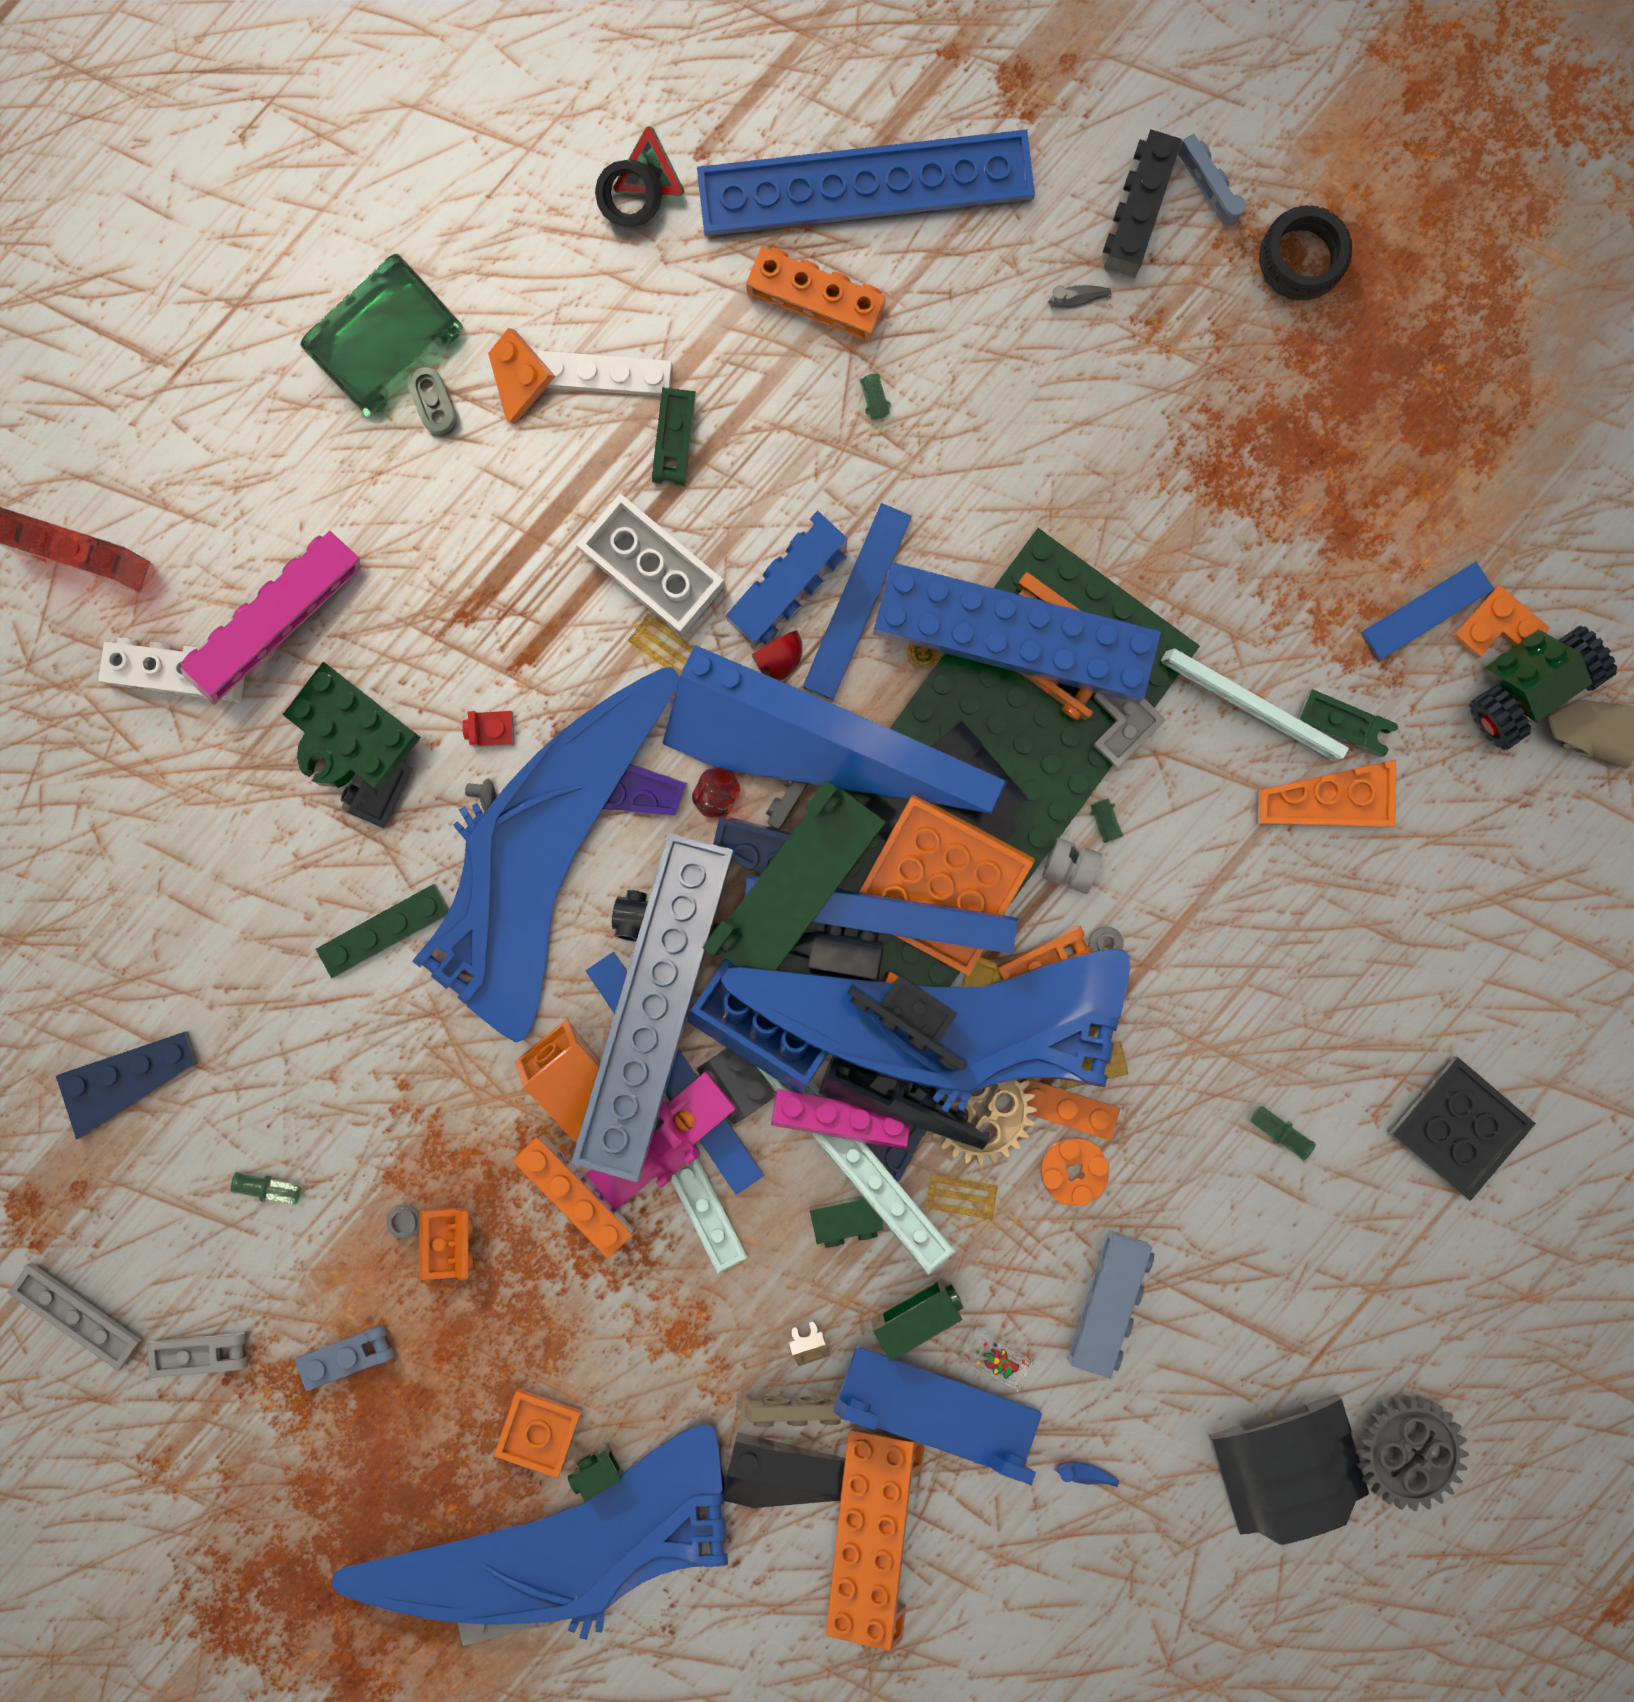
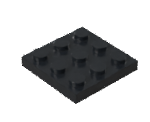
M1454 1056L1389 1134L1466 1200L1471 1201L1536 1123L1459 1057Z

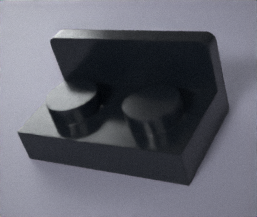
M401 763L381 791L376 790L356 775L353 784H347L342 793V809L384 829L413 768Z

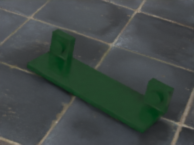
M825 780L805 807L808 812L731 917L722 920L702 948L712 956L721 954L737 967L776 971L885 825V821L833 781Z

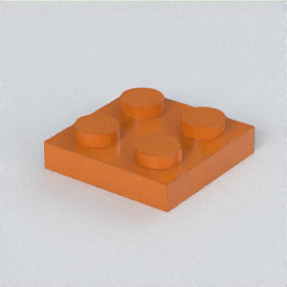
M517 1389L494 1457L559 1478L582 1410Z

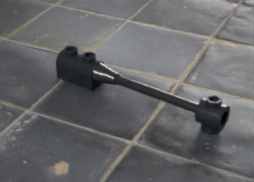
M627 890L626 897H617L611 922L612 929H615V937L627 941H637L648 903L646 901V893ZM714 923L711 935L719 926L718 923ZM826 924L824 931L805 932L790 951V954L810 959L808 967L812 974L878 982L884 942L878 941L879 934L872 931L859 930L858 937L844 935V927Z

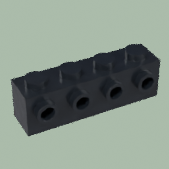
M1150 129L1146 141L1139 139L1133 159L1139 162L1135 172L1129 170L1123 188L1124 191L1128 192L1125 203L1120 201L1118 203L1113 222L1118 223L1115 235L1108 234L1102 252L1108 254L1104 268L1136 278L1146 253L1182 139Z

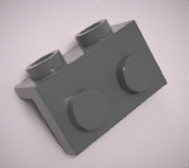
M728 1048L697 1067L700 1076L706 1071L737 1108L726 1117L732 1124L748 1117L775 1098V1094L757 1067Z

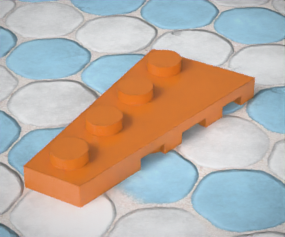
M1396 760L1258 790V824L1395 827Z

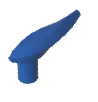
M1068 1462L1054 1469L1060 1474L1064 1482L1073 1481L1087 1485L1107 1484L1115 1487L1119 1485V1480L1107 1472L1085 1463Z

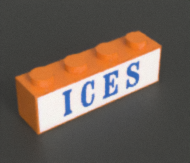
M543 1133L537 1136L513 1160L524 1174L607 1259L635 1232L636 1229L628 1220L610 1205L594 1185L571 1164Z

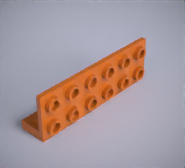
M856 1429L848 1432L826 1625V1635L828 1637L891 1651L903 1639L906 1605L897 1603L912 1475L922 1469L924 1444L907 1438L901 1439Z

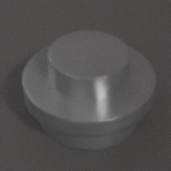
M408 1204L394 1207L387 1216L388 1230L397 1238L406 1239L412 1237L419 1230L418 1210Z

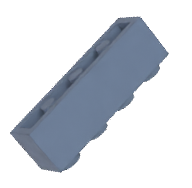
M1108 1230L1067 1358L1071 1366L1110 1379L1113 1370H1119L1123 1359V1351L1120 1348L1124 1337L1129 1338L1134 1324L1131 1313L1134 1305L1138 1306L1143 1297L1144 1286L1141 1285L1144 1272L1149 1273L1154 1262V1253H1151L1152 1247L1147 1242Z

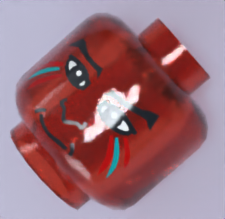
M721 767L707 769L701 774L693 790L692 801L699 812L706 817L719 818L721 815L727 816L731 813L740 796L741 787L736 776L730 770Z

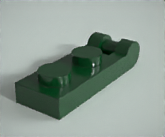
M662 387L652 483L662 484L663 481L675 482L676 486H686L696 391ZM665 457L677 459L676 468L665 467Z

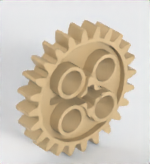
M1017 1080L997 1084V1088L985 1104V1108L989 1110L986 1116L980 1114L974 1124V1127L978 1130L985 1123H991L995 1128L994 1138L987 1143L983 1150L944 1137L945 1139L940 1147L945 1149L950 1145L954 1146L951 1156L954 1158L961 1151L964 1152L965 1163H969L972 1156L976 1155L979 1165H983L987 1155L994 1164L997 1163V1153L999 1152L1006 1158H1009L1008 1147L1010 1145L1020 1150L1021 1146L1016 1139L1019 1136L1029 1139L1030 1136L1023 1128L1024 1126L1035 1125L1032 1120L1027 1118L1028 1113L1036 1112V1108L1027 1106V1101L1033 1099L1035 1095L1024 1093L1023 1091L1030 1084L1029 1081L1018 1082ZM989 1087L982 1089L977 1095H970L965 1107L967 1115L965 1120L969 1123L976 1114V1110L972 1108L975 1102L979 1104L983 1102ZM1007 1093L1012 1098V1107L1009 1111L1001 1113L996 1109L995 1101L1000 1094ZM945 1094L941 1100L945 1103L949 1095ZM957 1098L951 1108L959 1106L961 1098ZM932 1134L933 1138L941 1137V1135Z

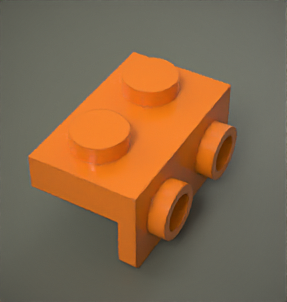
M461 1208L419 1210V1279L457 1278L459 1280H468V1271L473 1266L472 1252L468 1250V1236L472 1235L473 1222L471 1216H468V1211Z

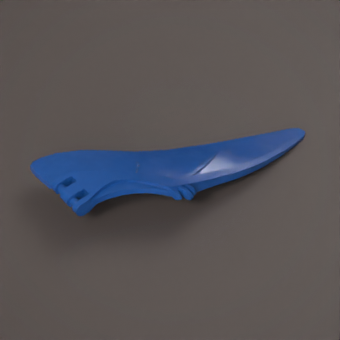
M672 667L661 668L614 693L572 722L548 742L512 778L484 814L478 803L472 805L476 815L474 819L465 806L459 809L468 825L465 829L458 821L453 824L455 829L466 840L464 866L460 884L443 922L412 962L419 968L424 966L432 973L431 977L444 988L450 987L459 994L457 998L464 1004L466 1003L470 1010L497 1032L516 1043L524 1040L531 1031L538 1009L546 969L549 929L554 899L575 853L676 691L680 677ZM437 947L447 954L442 962H439L431 955ZM463 969L473 975L468 984L458 977Z
M1116 949L1088 953L1052 963L988 986H919L957 1012V1016L939 1042L967 1060L968 1065L964 1070L957 1066L954 1070L949 1069L936 1059L939 1055L929 1047L925 1051L919 1049L908 1041L910 1034L901 1028H898L895 1032L879 1021L880 1014L871 1008L867 1012L861 1010L850 1002L852 996L847 993L850 986L854 984L881 1002L894 983L743 967L727 968L722 975L721 982L729 993L771 1023L834 1057L897 1080L939 1089L932 1099L938 1103L945 1094L949 1095L941 1108L947 1113L957 1098H961L958 1109L964 1111L971 1093L991 1085L1018 1079L1056 1078L1105 1087L1107 1075H1105L1106 1064H1110L1114 1042L1111 1041L1112 1034L1118 1027V1018L1121 1017L1130 975V955L1124 950ZM1090 1027L1099 1028L1098 1038L1088 1036ZM1083 1060L1093 1061L1091 1071L1081 1069Z
M708 1424L697 1425L675 1436L625 1472L619 1483L597 1494L585 1503L541 1520L344 1567L334 1573L331 1582L332 1588L343 1596L379 1608L446 1622L487 1625L529 1624L572 1618L568 1631L575 1633L579 1622L584 1621L579 1638L587 1640L593 1620H596L595 1632L602 1633L606 1609L640 1584L659 1575L679 1569L728 1565V1553H724L723 1540L727 1539L725 1518L721 1516V1505L724 1504V1488L720 1445L716 1430ZM699 1506H707L708 1518H700ZM702 1542H710V1554H702Z

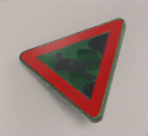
M647 126L628 160L645 163L653 169L661 181L663 195L682 196L684 188L654 128ZM630 172L619 175L613 186L616 193L647 194L643 180L638 175Z

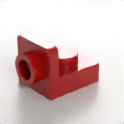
M512 711L467 712L468 719L463 720L462 728L463 737L465 740H469V745L474 748L514 745Z

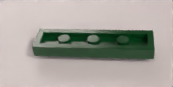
M432 884L316 948V951L330 977L335 978L443 919L448 913L449 907L437 885Z

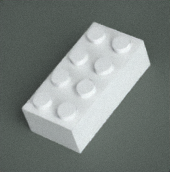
M621 493L576 544L581 553L681 637L687 633L726 587L724 580Z

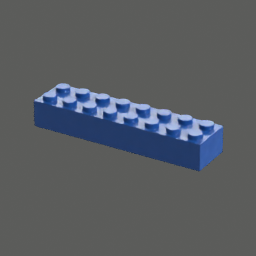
M891 562L873 635L1139 703L1145 697L1161 631Z

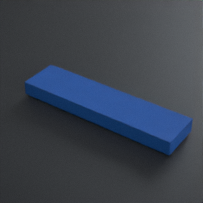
M1476 561L1361 632V635L1379 661L1490 593L1494 588Z

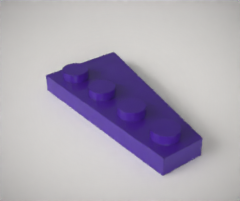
M630 763L602 809L676 815L687 782Z

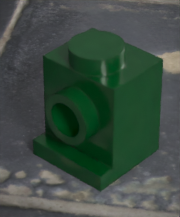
M606 1443L601 1447L599 1456L596 1457L595 1453H591L576 1463L578 1467L574 1473L568 1475V1481L574 1493H580L584 1501L619 1483L622 1480L624 1471L611 1447Z

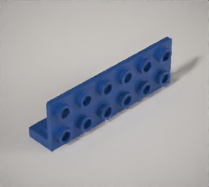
M861 1346L855 1348L833 1410L835 1414L846 1421L872 1430L876 1428L990 1467L1000 1475L1032 1485L1036 1472L1027 1467L1026 1463L1042 1416L1040 1411L897 1359L890 1362L886 1355Z

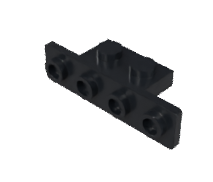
M901 974L881 1002L854 984L848 989L847 993L852 996L850 999L851 1003L865 1012L871 1008L880 1014L879 1021L896 1032L898 1028H901L910 1034L908 1041L923 1051L929 1047L939 1055L936 1059L949 1069L954 1070L957 1066L964 1070L968 1065L966 1059L939 1042L957 1016V1012Z

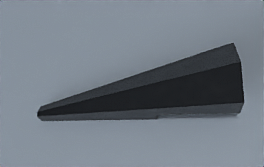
M832 1056L818 1091V1093L981 1150L984 1149L990 1138L989 1132L984 1131L982 1133L965 1120L967 1115L959 1109L954 1111L952 1108L947 1113L941 1108L944 1102L940 1099L937 1103L932 1099L937 1092L934 1088L897 1080L858 1067Z

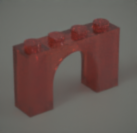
M0 507V546L14 553L45 563L47 559L96 576L108 583L138 593L141 592L151 561L123 546Z

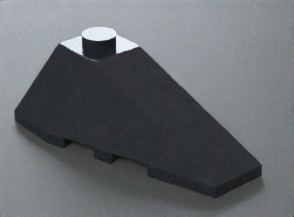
M737 1432L723 1490L724 1501L751 1508L841 1501L845 1458Z

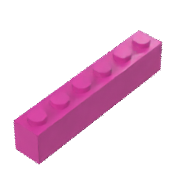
M331 531L323 537L319 535L314 538L307 546L305 554L299 559L293 558L284 566L281 576L274 582L272 580L266 582L258 591L257 598L250 604H242L234 612L233 620L225 627H217L209 635L208 642L200 650L194 649L186 655L182 662L183 665L180 667L184 678L215 705L361 570L359 557Z

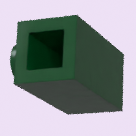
M862 1195L810 1206L816 1243H824L825 1248L845 1244V1238L857 1236L859 1241L872 1239L878 1236L877 1231L884 1230L883 1220Z

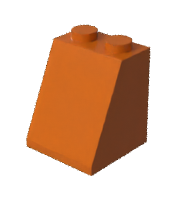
M566 1019L519 1057L515 1064L524 1089L570 1138L577 1142L601 1060Z

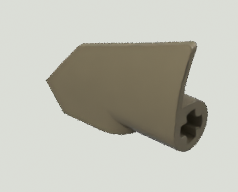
M1578 699L1548 716L1553 738L1564 742L1563 746L1566 749L1583 756L1592 757L1594 755L1624 769L1632 764L1634 760V706Z

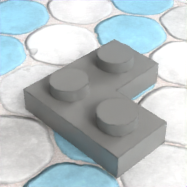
M1096 693L1093 696L1116 720L1093 746L1116 769L1166 721L1145 698L1141 702L1135 703Z

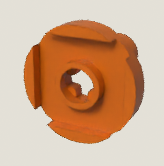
M1073 1137L1052 1144L1045 1152L1040 1165L1042 1181L1047 1192L1058 1202L1069 1206H1086L1090 1204L1091 1201L1097 1199L1103 1193L1109 1179V1163L1103 1152L1095 1144L1084 1138ZM1078 1162L1082 1164L1080 1170L1083 1172V1176L1081 1178L1076 1177L1071 1181L1068 1179L1069 1173L1066 1171V1167L1068 1165L1075 1166Z

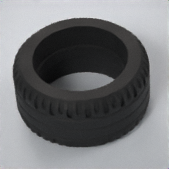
M1314 205L1292 208L1281 214L1265 234L1259 250L1261 272L1269 286H1272L1273 290L1281 293L1282 296L1292 298L1293 300H1311L1321 297L1332 290L1346 273L1352 258L1351 236L1343 221L1339 220V217L1333 212H1329L1330 210ZM1296 230H1305L1318 235L1326 243L1330 252L1331 264L1329 270L1322 275L1312 277L1302 276L1293 272L1281 257V237Z

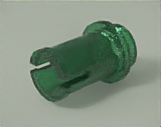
M870 374L859 380L867 403L865 412L873 420L890 414L891 402L886 401L880 374Z
M1109 798L1090 805L1092 811L1089 814L1095 817L1103 843L1124 836L1113 810L1115 803H1111Z

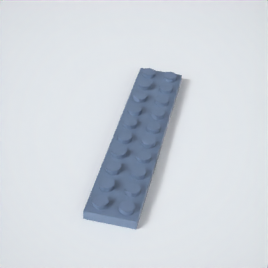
M668 833L571 1164L639 1183L706 954V950L702 947L710 938L733 861L734 850Z

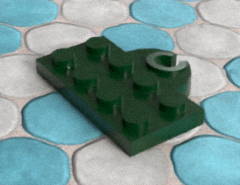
M325 662L321 663L282 714L305 732L299 742L297 760L301 772L310 777L314 773L316 763L324 758L325 766L323 770L315 774L312 779L314 783L321 786L340 788L348 784L357 774L373 788L381 791L421 738Z

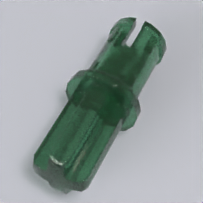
M1259 1106L1250 1118L1254 1125L1274 1138L1273 1142L1276 1145L1281 1143L1303 1161L1310 1156L1316 1146L1315 1142L1310 1141L1292 1127V1122H1284L1264 1106Z
M236 1172L231 1182V1193L257 1197L260 1202L271 1200L296 1205L301 1196V1187L299 1185L272 1180L270 1175H266L263 1178Z

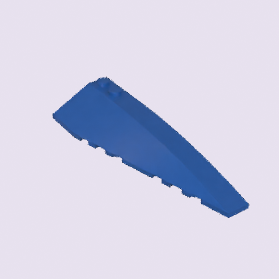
M694 645L680 675L662 743L723 771H735L760 777L779 778L785 781L804 782L816 786H822L825 780L833 781L843 790L910 799L913 794L929 803L991 814L1007 783L1003 779L892 729Z

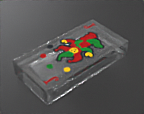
M974 1326L958 1354L960 1359L1018 1392L1034 1364V1361L976 1326Z

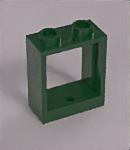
M940 1279L872 1318L873 1333L891 1362L962 1321L959 1310L963 1309L964 1306L953 1285L950 1284L946 1287L943 1280Z

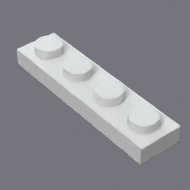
M538 351V357L556 376L546 388L661 396L662 387L670 388L671 361Z

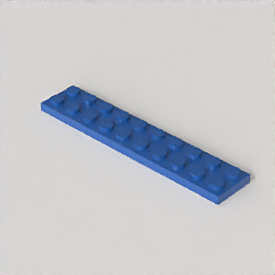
M1027 129L697 167L705 236L1032 200L1035 197Z

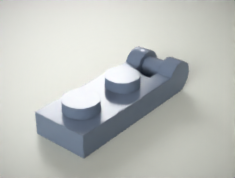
M1193 133L1182 141L1178 155L1224 225L1233 226L1243 214L1246 202L1243 197L1233 195L1228 187L1229 181L1223 170L1217 169L1212 162L1208 146L1203 141L1199 142Z
M384 1324L297 1357L294 1361L306 1392L394 1358L396 1356L392 1346L388 1347L385 1339L387 1332ZM372 1341L375 1353L368 1354L365 1343Z

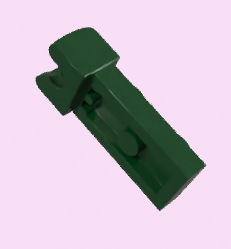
M1313 689L1309 690L1297 718L1318 731L1354 745L1358 749L1377 757H1384L1389 750L1387 746L1378 741V733L1388 734L1398 729V725L1395 722L1378 715H1372Z

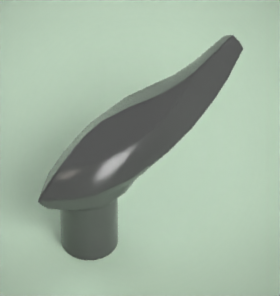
M1059 285L1053 289V296L1048 303L1056 306H1076L1100 296L1111 295V289L1093 285H1077L1067 288Z
M488 778L484 781L483 785L467 783L465 788L466 796L480 798L481 806L485 813L496 799L492 781Z

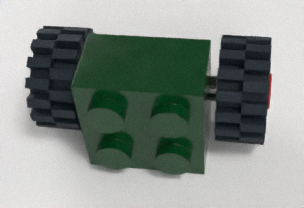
M1585 626L1576 627L1559 640L1541 630H1537L1484 667L1492 687L1470 702V712L1476 717L1474 721L1481 726L1480 730L1487 734V738L1490 741H1494L1496 747H1500L1504 751L1509 750L1531 734L1530 730L1532 729L1528 724V718L1537 723L1584 689L1593 691L1617 674V665L1614 664L1616 662L1615 658L1609 655L1611 651L1608 647H1604V641L1601 638L1597 639L1596 633L1592 630L1589 632V629Z

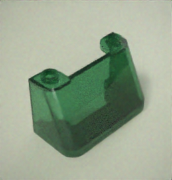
M393 254L386 258L313 326L301 340L300 346L368 418L372 413H379L387 405L388 390L386 388L434 343L437 346L453 344L459 338L463 325L399 254Z

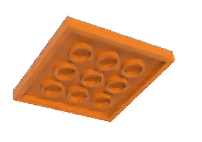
M912 794L859 893L1004 915L1031 869L1035 858L939 806ZM894 935L968 976L984 950Z

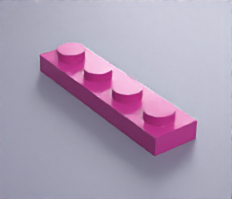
M780 1089L776 1091L771 1126L904 1150L907 1147L910 1124L844 1101Z

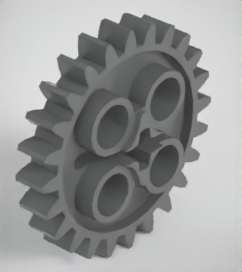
M1407 1396L1405 1404L1402 1400L1394 1398V1408H1390L1382 1403L1383 1414L1381 1416L1374 1412L1370 1413L1375 1421L1373 1425L1362 1424L1364 1429L1368 1431V1435L1357 1436V1439L1365 1444V1448L1358 1449L1355 1452L1358 1456L1364 1458L1365 1461L1359 1463L1357 1467L1363 1472H1368L1362 1478L1363 1481L1368 1485L1374 1484L1371 1491L1377 1496L1382 1495V1500L1390 1505L1394 1501V1505L1401 1510L1407 1504L1410 1509L1417 1511L1420 1502L1425 1508L1431 1509L1432 1498L1442 1504L1444 1503L1441 1494L1443 1491L1451 1495L1454 1494L1450 1486L1452 1481L1460 1484L1463 1482L1456 1473L1457 1470L1464 1471L1468 1468L1460 1463V1458L1469 1456V1453L1459 1448L1460 1445L1467 1442V1438L1457 1435L1462 1428L1461 1425L1451 1422L1453 1415L1447 1411L1442 1412L1443 1407L1434 1402L1430 1406V1401L1423 1397L1417 1403L1415 1398ZM1412 1422H1416L1417 1429L1415 1433L1407 1436L1408 1426ZM1393 1446L1394 1452L1392 1457L1384 1461L1383 1455L1385 1450ZM1436 1446H1440L1439 1456L1431 1460L1432 1450ZM1411 1449L1415 1453L1413 1457L1409 1453ZM1395 1470V1474L1392 1476L1391 1472ZM1417 1471V1479L1408 1485L1407 1479L1409 1474Z

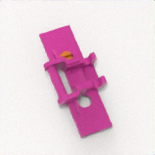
M706 1071L668 1104L663 1100L659 1116L663 1119L664 1124L652 1136L639 1183L592 1169L586 1175L610 1205L617 1210L656 1176L658 1178L656 1184L663 1188L671 1181L675 1173L686 1164L694 1162L700 1155L696 1143L737 1108Z

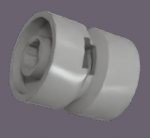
M1057 837L1046 861L1042 878L1057 884L1066 881L1070 889L1088 894L1099 870L1102 853L1085 847L1079 851L1074 843Z

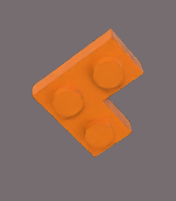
M1497 585L1452 637L1476 658H1479L1499 635L1503 636L1513 646H1516L1528 635L1533 634L1537 630L1546 633L1550 627L1501 585Z

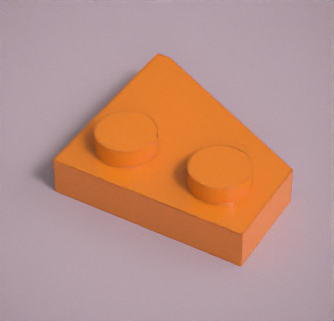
M508 328L488 352L505 417L508 422L517 423L556 376L518 332Z

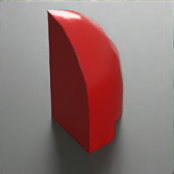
M797 630L789 632L752 654V658L762 674L781 681L797 668L802 657L803 645L799 632Z

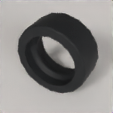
M622 160L611 163L601 172L595 188L597 206L603 216L612 223L621 226L641 225L654 218L661 206L663 196L661 181L655 171L645 163L635 160ZM630 172L638 175L646 186L647 196L645 204L636 213H623L613 203L612 185L614 180L622 173Z

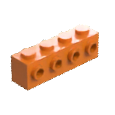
M763 247L760 248L746 282L747 294L865 341H871L885 306L886 296L881 294V290L869 284H863V286L850 282L849 277L839 272L829 274L821 271L819 266L811 261L803 259L801 262L788 258L789 255L781 249L771 247L770 250Z

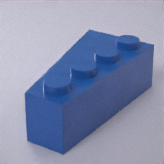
M818 510L809 519L813 523L811 529L807 533L804 531L798 532L789 542L790 545L785 551L788 553L784 559L781 556L774 559L762 575L765 579L761 583L759 581L754 582L726 614L727 621L755 647L761 642L765 645L768 644L778 633L779 630L776 626L784 617L790 620L802 606L798 602L807 593L812 596L825 582L822 579L823 575L829 569L836 571L847 559L844 553L847 551L848 538Z

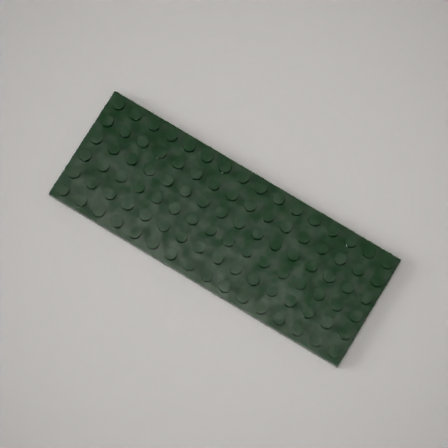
M1037 528L994 586V589L1019 595L1021 591L1016 589L1027 571L1083 612L1161 631L1144 697L1154 708L1179 676L1178 672L1162 664L1161 659L1165 652L1177 649L1192 658L1200 647L1192 639L1040 528ZM945 653L889 729L931 747L962 720L984 745L983 747L1005 770V773L1027 796V799L1016 808L1015 832L1004 841L1035 858L1031 869L1014 896V900L1052 849L1056 838H1060L1112 767V764L1093 744L1116 720L1093 698L1096 692L1093 693L1085 704L1093 713L1086 721L1081 717L1077 721L1061 710L1064 706L1020 673ZM1062 683L1057 685L1073 698L1080 689ZM845 790L863 805L876 795ZM879 833L845 877L842 890L859 893L886 844V841ZM812 922L805 932L824 931L826 924ZM844 927V935L858 937L860 929ZM875 932L879 934L878 941L884 942L878 982H883L887 972H891L897 976L901 974L918 986L950 987L960 974V971L894 935ZM790 953L776 970L779 972L823 976L810 972L808 967L810 959ZM724 956L720 957L723 961L726 959Z

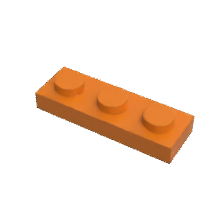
M1030 1078L1022 1079V1081L1027 1080L1030 1083L1023 1090L1024 1093L1035 1095L1033 1099L1027 1101V1106L1036 1108V1112L1028 1113L1029 1115L1111 1141L1121 1108Z

